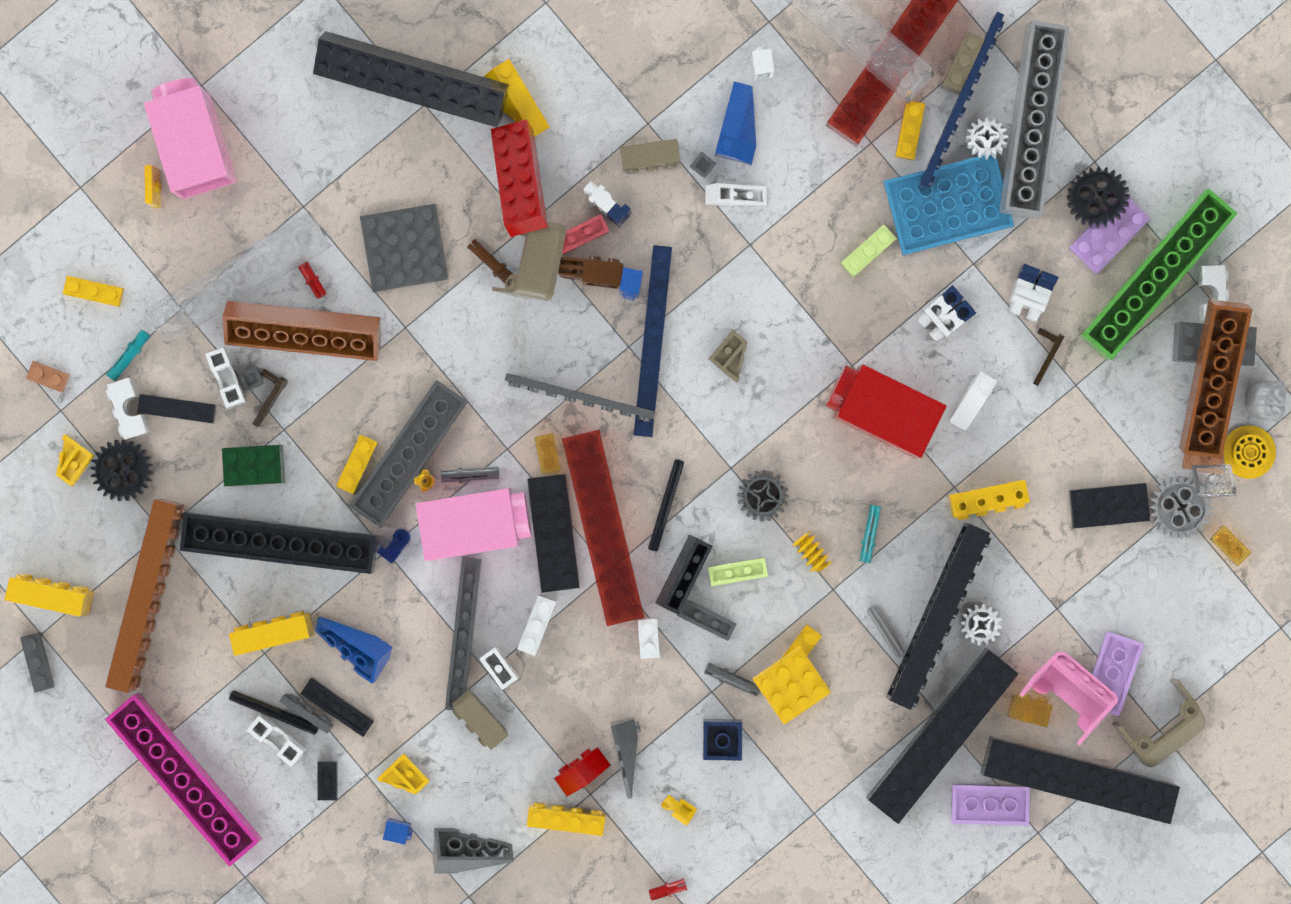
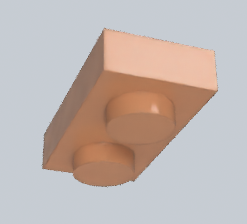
M32 361L26 379L63 393L70 375Z
M1184 454L1182 469L1222 473L1224 454L1222 459Z

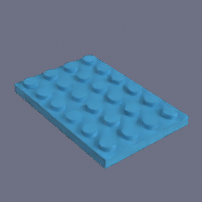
M982 155L980 159L974 157L940 166L939 170L935 169L932 175L935 177L931 188L927 187L925 191L917 188L925 170L883 181L902 256L1014 227L1012 215L999 213L1003 180L997 157L993 158L992 155H989L988 160H986L985 155Z

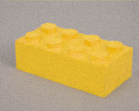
M25 573L9 577L5 601L79 617L90 614L94 592L89 591V587L79 585L78 587H70V583L61 581L59 583H51L52 579L43 577L33 579V575Z
M303 610L289 614L290 618L282 615L272 618L270 623H267V620L252 623V627H248V624L233 628L234 632L229 633V638L234 656L314 636L310 613L304 614Z

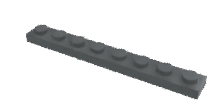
M506 373L505 381H509V386L520 388V385L528 386V391L538 393L539 390L546 391L547 396L557 398V394L565 396L564 400L575 403L576 399L583 401L582 405L594 408V404L602 406L601 410L612 412L613 409L620 410V415L631 417V414L639 415V420L647 422L650 421V418L655 420V411Z
M462 557L445 710L454 711L452 703L467 691L482 559Z

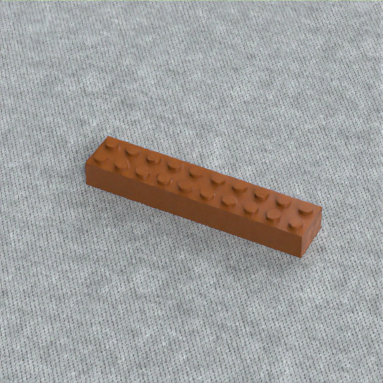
M154 499L108 673L106 688L129 693L136 690L137 687L139 688L142 676H140V672L146 665L147 658H145L146 650L150 649L152 642L149 639L150 634L154 632L156 627L155 615L159 613L161 608V602H159L160 595H163L166 589L164 580L165 576H168L170 573L171 565H169L170 557L173 558L176 546L173 545L175 539H178L181 528L178 526L180 520H183L184 504L165 499Z

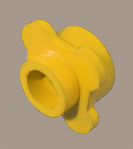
M423 469L421 474L414 478V484L418 485L422 492L432 488L435 483V478L429 474L427 469Z

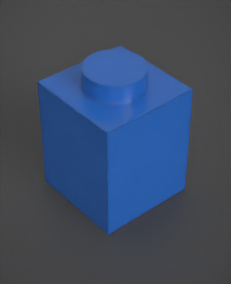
M388 818L382 840L405 845L407 840L412 838L413 829L410 828L411 823Z

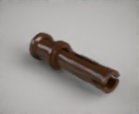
M474 239L472 243L477 248H474L471 244L467 248L493 271L492 274L495 278L498 277L505 284L507 278L513 273L507 269L505 263H500Z

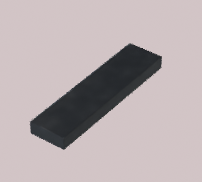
M139 394L137 413L214 424L217 405Z
M314 678L309 680L300 693L362 737L365 736L374 723L373 719Z

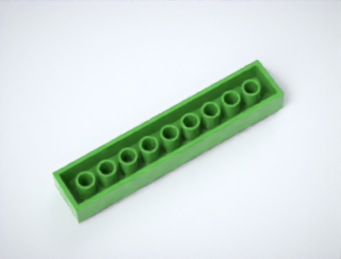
M1209 188L1202 191L1082 331L1079 337L1107 361L1112 360L1238 213Z

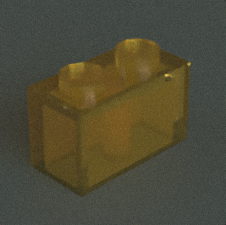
M1021 692L1018 695H1012L1007 713L1008 717L1047 728L1053 705L1048 703V699L1037 697V700L1031 699L1030 694L1027 693L1022 697L1020 696Z

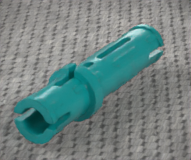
M141 329L132 342L127 344L126 350L106 375L116 382L134 357L141 353L142 347L151 338V335Z
M869 506L864 539L861 540L862 549L859 559L861 562L871 563L873 548L876 547L875 537L882 509L880 506ZM873 516H874V522H873L872 532H870L871 524H872V519H873ZM869 536H871L868 552H866Z

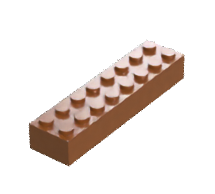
M1212 299L1208 301L1179 445L1183 454L1222 459L1253 310L1248 304Z
M227 301L222 316L225 345L372 361L378 360L381 348V317Z

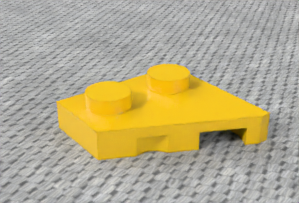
M64 434L62 440H64L63 448L59 454L56 476L69 486L74 487L95 455Z
M405 753L377 778L379 782L387 783L415 795L430 782L426 775Z

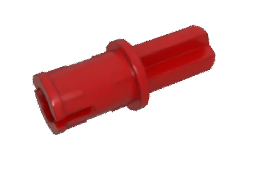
M309 262L301 264L298 270H300L306 280L305 284L309 285L317 299L324 297L326 291L318 280L319 276L315 275Z
M684 878L671 883L665 882V885L650 889V899L654 901L666 896L672 897V894L687 890L686 885L678 887V885L685 884Z

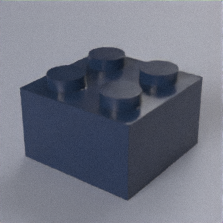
M703 719V760L742 761V720Z

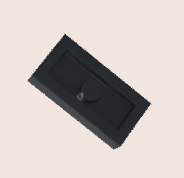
M318 761L317 801H337L338 761Z

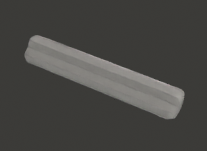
M876 606L870 607L867 610L868 615L894 655L900 657L905 653L904 649Z

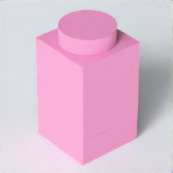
M194 78L170 81L152 89L151 95L153 100L144 102V107L171 193L181 199H185L237 183L211 95L201 86H198Z
M512 488L415 503L425 561L516 547L521 545L520 539L532 538L525 492L512 493Z

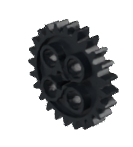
M1098 166L1095 172L1090 167V173L1088 174L1083 170L1082 177L1076 175L1077 182L1071 181L1073 188L1067 189L1068 193L1071 194L1066 196L1067 200L1070 201L1067 203L1068 208H1072L1070 210L1071 215L1076 214V221L1082 218V225L1088 222L1089 228L1092 227L1093 223L1096 224L1097 229H1099L1100 223H1103L1106 228L1108 221L1114 225V218L1120 220L1121 216L1119 213L1125 214L1126 209L1124 207H1129V202L1126 200L1130 199V194H1125L1129 192V187H1124L1126 180L1120 181L1122 178L1121 174L1115 177V170L1108 173V167L1101 171L1100 166ZM1100 182L1107 183L1103 188L1097 186ZM1089 184H1093L1098 196L1102 197V203L1108 209L1107 211H1104L1099 199L1095 198L1094 191ZM1084 191H1088L1090 193L1088 197L1080 196V194ZM1114 197L1117 200L1115 203L1110 204L1107 202V199ZM1092 207H1098L1100 209L1097 213H1091L1089 211Z
M122 439L121 444L119 440H114V446L111 442H107L108 448L101 446L102 453H95L98 459H92L96 466L90 467L91 470H95V473L90 476L97 479L93 482V485H100L97 491L105 490L103 496L110 494V500H114L117 496L118 501H122L123 496L126 501H130V495L136 499V492L144 494L142 487L149 488L146 481H152L148 475L154 473L149 470V467H152L154 464L147 462L151 456H144L147 450L140 451V444L134 447V441H130L127 445V441ZM128 454H131L134 458L132 464L126 462ZM109 458H113L115 461L112 468H109L107 465ZM121 467L126 469L123 474L119 473ZM131 473H135L137 475V481L135 483H131V481L129 480V476ZM114 476L118 478V485L116 487H113L110 483L111 478Z

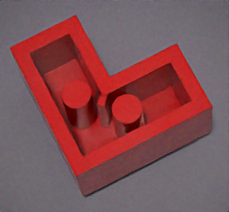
M598 747L590 750V748L586 749L580 754V759L576 758L558 770L559 774L554 777V780L567 797L589 785L611 766Z

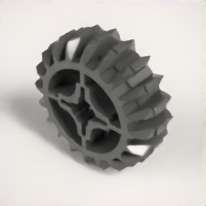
M762 470V476H759V472L755 471V478L748 474L750 481L748 482L743 479L742 482L746 486L738 487L743 490V493H737L738 497H743V500H739L738 504H745L741 510H749L746 513L747 517L754 513L753 520H756L759 515L761 522L764 521V516H767L768 521H771V514L777 518V510L781 513L784 512L780 508L781 504L784 506L788 505V503L782 502L783 498H789V495H783V492L788 491V488H781L785 481L778 483L777 481L780 476L777 475L773 479L772 471H770L768 476H766V470ZM758 480H766L760 490L749 488ZM771 482L776 486L779 498L770 495L769 488ZM762 490H765L766 495L772 498V500L764 499L760 504V497L754 494V492L762 493ZM747 493L755 496L757 499L755 510L748 503ZM769 501L776 504L771 510L760 512L764 503Z

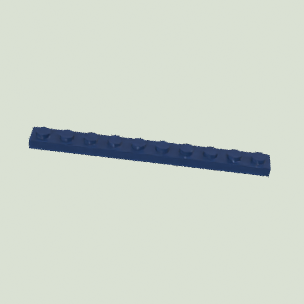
M997 12L992 19L982 47L917 187L920 190L925 191L927 187L931 188L935 177L932 175L935 169L939 170L943 159H940L943 152H947L951 144L948 140L950 135L954 136L959 126L956 124L958 117L962 118L966 108L963 107L965 101H970L974 92L971 88L974 83H978L982 74L979 70L981 66L985 67L989 56L986 54L989 49H993L997 41L994 36L996 32L1000 33L1005 23L1002 21L1004 14Z
M653 245L636 405V407L655 411L672 255V247ZM635 415L633 436L653 437L654 419L650 418V421L647 422L639 420V415Z

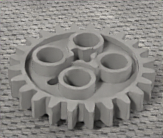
M1179 476L1177 481L1174 477H1171V483L1164 480V487L1157 485L1160 491H1153L1152 493L1156 497L1149 499L1154 503V505L1149 506L1150 509H1154L1150 516L1156 517L1152 523H1159L1157 529L1161 530L1164 528V535L1170 532V537L1172 538L1176 534L1179 539L1183 538V534L1190 538V532L1197 535L1196 529L1204 530L1201 524L1209 523L1205 517L1212 516L1207 512V510L1213 508L1212 506H1207V503L1212 501V499L1205 498L1209 492H1202L1204 486L1200 485L1197 487V480L1190 483V477H1187L1185 481H1183L1182 476ZM1183 489L1188 492V496L1184 500L1180 497V492ZM1172 492L1175 494L1176 500L1172 497ZM1165 499L1171 501L1169 509H1165L1163 506ZM1179 504L1184 505V507H1182V511L1177 510V508H1179ZM1192 506H1195L1197 508V514L1195 516H1192L1190 514V508ZM1184 514L1189 518V522L1186 521ZM1176 515L1181 519L1178 526H1175L1173 523V518Z

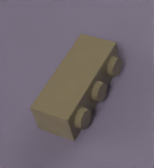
M968 31L966 32L942 83V89L956 95L960 94L985 39Z
M677 139L620 147L623 172L628 174L639 173L641 169H646L647 172L656 171L658 167L663 166L666 169L676 168L677 164H680Z
M471 689L467 690L452 703L454 715L459 720L463 719L467 723L465 726L472 734L475 732L479 736L477 739L483 747L488 746L492 750L509 736L507 729Z

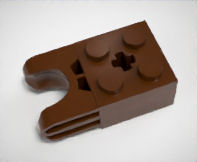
M589 256V259L561 257L558 275L564 279L580 280L583 285L620 289L624 265L620 263V259L608 258V261H601V257Z

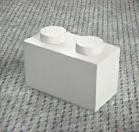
M766 47L755 48L750 58L753 80L773 78L772 50Z
M657 618L638 619L640 658H660Z
M497 646L480 658V661L502 690L519 678Z

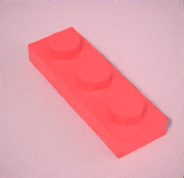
M602 214L566 231L562 255L610 232Z

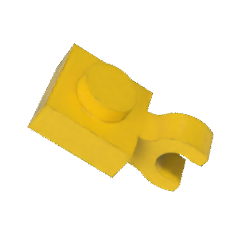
M667 795L660 805L665 810H672L671 816L686 826L697 811V808L682 798L678 802L671 795Z

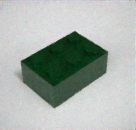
M283 445L222 448L224 487L285 483Z

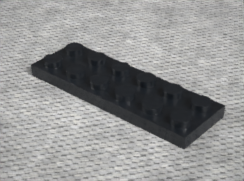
M566 474L529 478L527 481L541 593L580 588Z

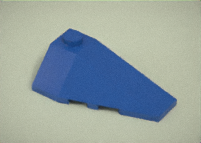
M734 81L715 156L752 165L756 150L753 86Z
M323 617L317 619L315 631L330 647H336L342 654L340 657L344 661L348 659L355 666L353 670L358 675L373 684L389 661L392 646L377 636Z

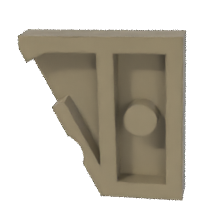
M731 330L708 360L737 383L748 342L734 330Z

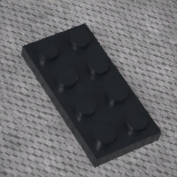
M1146 483L1069 490L1073 529L1150 521Z

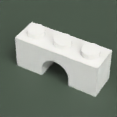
M1225 265L1198 267V287H1209L1214 293L1213 300H1229V290L1226 289L1228 270H1225ZM1208 304L1199 306L1200 323H1204Z
M222 347L205 354L210 368L217 379L220 387L219 391L226 408L231 409L246 403V398L227 350Z
M126 378L107 384L108 390H106L108 399L113 402L114 408H112L115 419L119 421L118 431L120 436L124 437V440H130L149 434L150 430L145 415L131 416L127 411L128 402L133 398L139 397L133 378Z
M541 594L538 595L517 648L518 650L536 656L557 603L556 600Z
M260 714L246 730L261 743L264 742L271 746L277 752V756L291 767L296 764L307 750L264 714Z

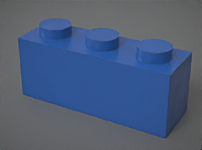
M623 268L619 290L620 295H623V299L634 301L635 298H639L643 271Z

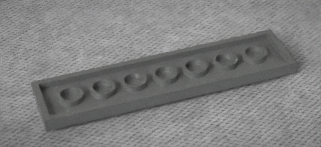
M436 380L349 506L382 528L413 483L414 478L420 473L468 401Z

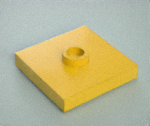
M145 165V203L153 208H161L160 169L153 165Z

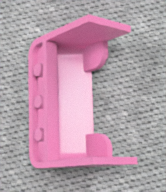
M1057 652L1031 678L1020 693V696L1023 697L1033 688L1037 693L1045 695L1052 690L1081 715L1077 720V724L1085 732L1077 742L1078 745H1081L1118 702V698L1113 691L1065 652Z

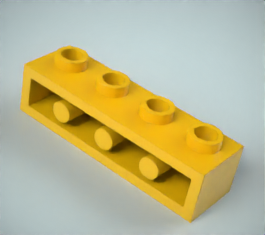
M1018 480L948 495L952 518L957 517L958 521L969 519L971 514H976L977 517L988 515L987 511L995 510V513L1007 511L1006 507L1014 506V509L1026 507L1025 503L1030 502L1026 480Z
M534 802L529 805L526 827L603 836L606 813L592 809L591 812L583 811V808L579 807L565 809L562 805L549 807L545 806L544 803Z

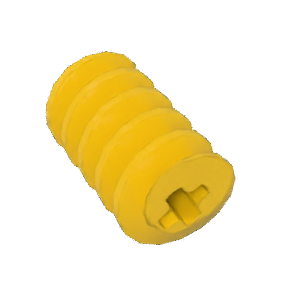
M810 530L795 540L792 546H799L797 553H804L801 559H808L805 564L806 566L812 565L810 573L815 571L818 573L829 566L832 561H826L828 558L827 554L821 555L824 549H817L820 543L818 541L813 542L815 535L808 536L811 532Z

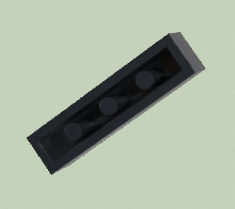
M688 535L655 602L657 605L677 615L680 614L713 547L712 545L692 535Z

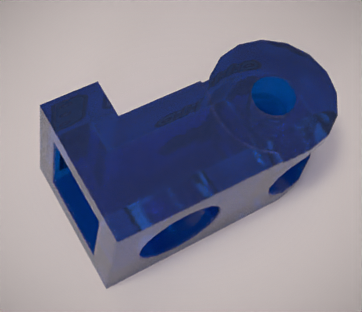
M406 529L396 530L393 534V540L387 548L381 546L377 553L393 564L410 542V532Z

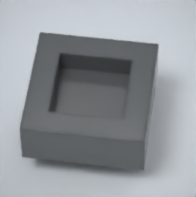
M701 151L690 165V168L705 179L716 165V162Z
M257 366L239 374L246 392L265 384Z

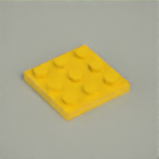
M800 646L752 678L784 725L831 693Z

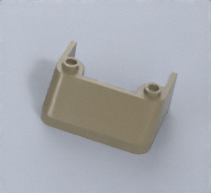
M547 221V228L521 234V236L525 237L518 274H511L507 278L505 288L493 287L492 291L515 297L544 301L550 300L554 294L566 236L565 227L561 224Z
M1174 678L1170 681L1185 699L1180 705V714L1183 719L1156 740L1152 741L1146 735H1140L1132 740L1122 725L1116 722L1112 724L1140 762L1147 767H1154L1200 733L1206 726V720L1199 705L1181 681Z

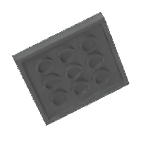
M436 204L360 216L372 292L449 280Z

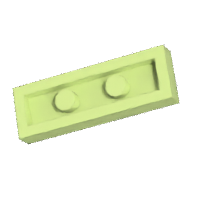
M883 225L844 259L841 264L854 277L897 238Z
M765 557L708 567L711 586L768 577Z

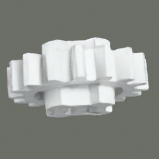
M985 118V122L978 119L977 125L972 123L971 129L967 130L966 142H969L967 148H973L971 154L978 153L979 159L982 155H985L986 160H988L989 155L996 158V153L1002 154V148L1007 146L1008 135H1005L1007 129H1001L1002 123L995 124L996 119H993L992 122H989L988 118Z
M974 604L973 610L967 608L968 614H962L965 620L960 621L964 625L960 631H966L963 637H971L970 643H974L977 640L978 646L981 645L982 641L985 645H988L989 639L993 642L995 641L994 635L1000 636L997 629L1002 628L1001 625H998V622L1002 619L996 618L998 612H991V606L985 609V604H981L980 608ZM977 612H986L988 614L981 617ZM970 618H971V619H972V626L969 628L968 624H969V620H970ZM979 620L982 621V622L985 621V623L983 624V626H984L983 629H982V628H977V627L979 626V624H978V621H979ZM993 621V629L991 631L990 623ZM983 633L985 637H976L974 635Z

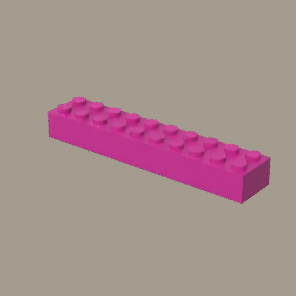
M139 692L130 697L104 719L229 867L263 839Z

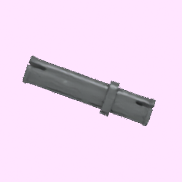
M499 467L441 470L442 483L499 479Z
M708 663L704 674L718 679L720 683H727L755 697L759 694L760 689L755 683L729 672V669H722L711 663Z

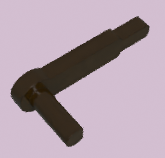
M1039 328L1037 334L1051 340L1054 345L1033 382L1036 386H1039L1065 337L1061 334L1056 336L1042 328Z
M266 369L262 370L261 375L272 381L275 387L252 423L256 427L260 426L288 383V380L284 377L278 378Z

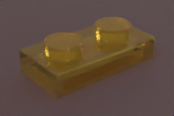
M554 434L534 437L542 474L561 471Z
M1224 525L1210 538L1236 566H1239L1252 553Z

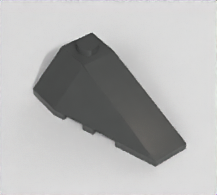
M634 717L611 722L616 751H618L619 764L622 769V777L628 799H632L638 742L637 733L641 732L639 721L635 722Z
M434 828V874L459 873L514 861L512 844L492 838L486 840L477 837V834L471 833L468 835L460 833V830L454 828Z

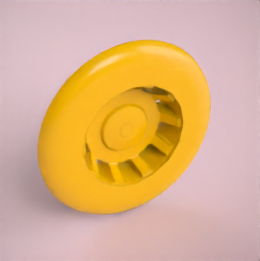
M1252 425L1241 426L1233 430L1226 438L1223 451L1224 462L1227 468L1238 477L1245 479L1258 478L1267 473L1275 461V443L1264 429Z

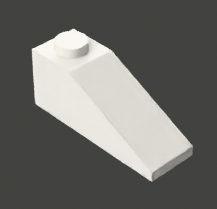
M723 183L706 185L705 205L767 206V187Z
M981 371L977 372L948 422L966 431L997 381Z

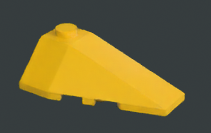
M510 59L494 67L484 76L485 78L509 84L503 112L515 122L527 119L534 131V137L550 128Z

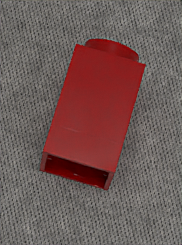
M862 364L856 370L847 365L844 366L832 388L825 407L836 411L833 419L914 459L922 458L947 405Z

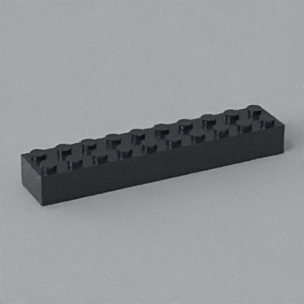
M327 31L318 40L313 74L496 128L502 120L509 84Z
M185 512L179 551L373 574L378 535Z
M969 523L963 524L886 695L889 701L909 710L917 706L920 699L918 696L919 691L925 688L928 681L926 679L928 671L932 672L936 661L933 660L936 653L940 654L944 645L941 642L944 636L947 637L950 633L952 626L949 624L952 618L955 619L958 615V604L960 601H964L967 595V590H965L967 584L972 583L975 577L973 571L976 565L979 566L983 559L981 553L990 544L989 532Z
M985 648L866 796L868 801L899 824L1019 673L989 649Z
M993 736L989 737L980 772L986 777L1171 824L1180 787L1174 783Z

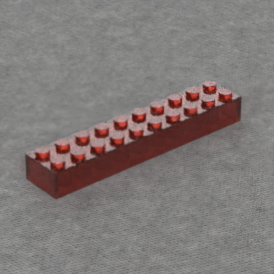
M911 0L825 126L857 147L958 0Z
M600 430L562 438L606 625L611 626L644 618Z

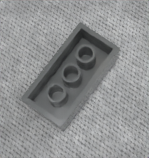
M1175 323L1173 362L1196 363L1204 323ZM1249 327L1241 366L1249 367L1255 364L1257 327Z

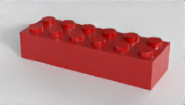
M525 119L490 129L503 222L506 230L511 237L547 228L548 223L535 137L531 125Z

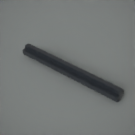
M674 460L648 549L657 552L684 466V461Z
M235 690L230 693L229 700L313 735H316L319 730L318 727L306 719Z

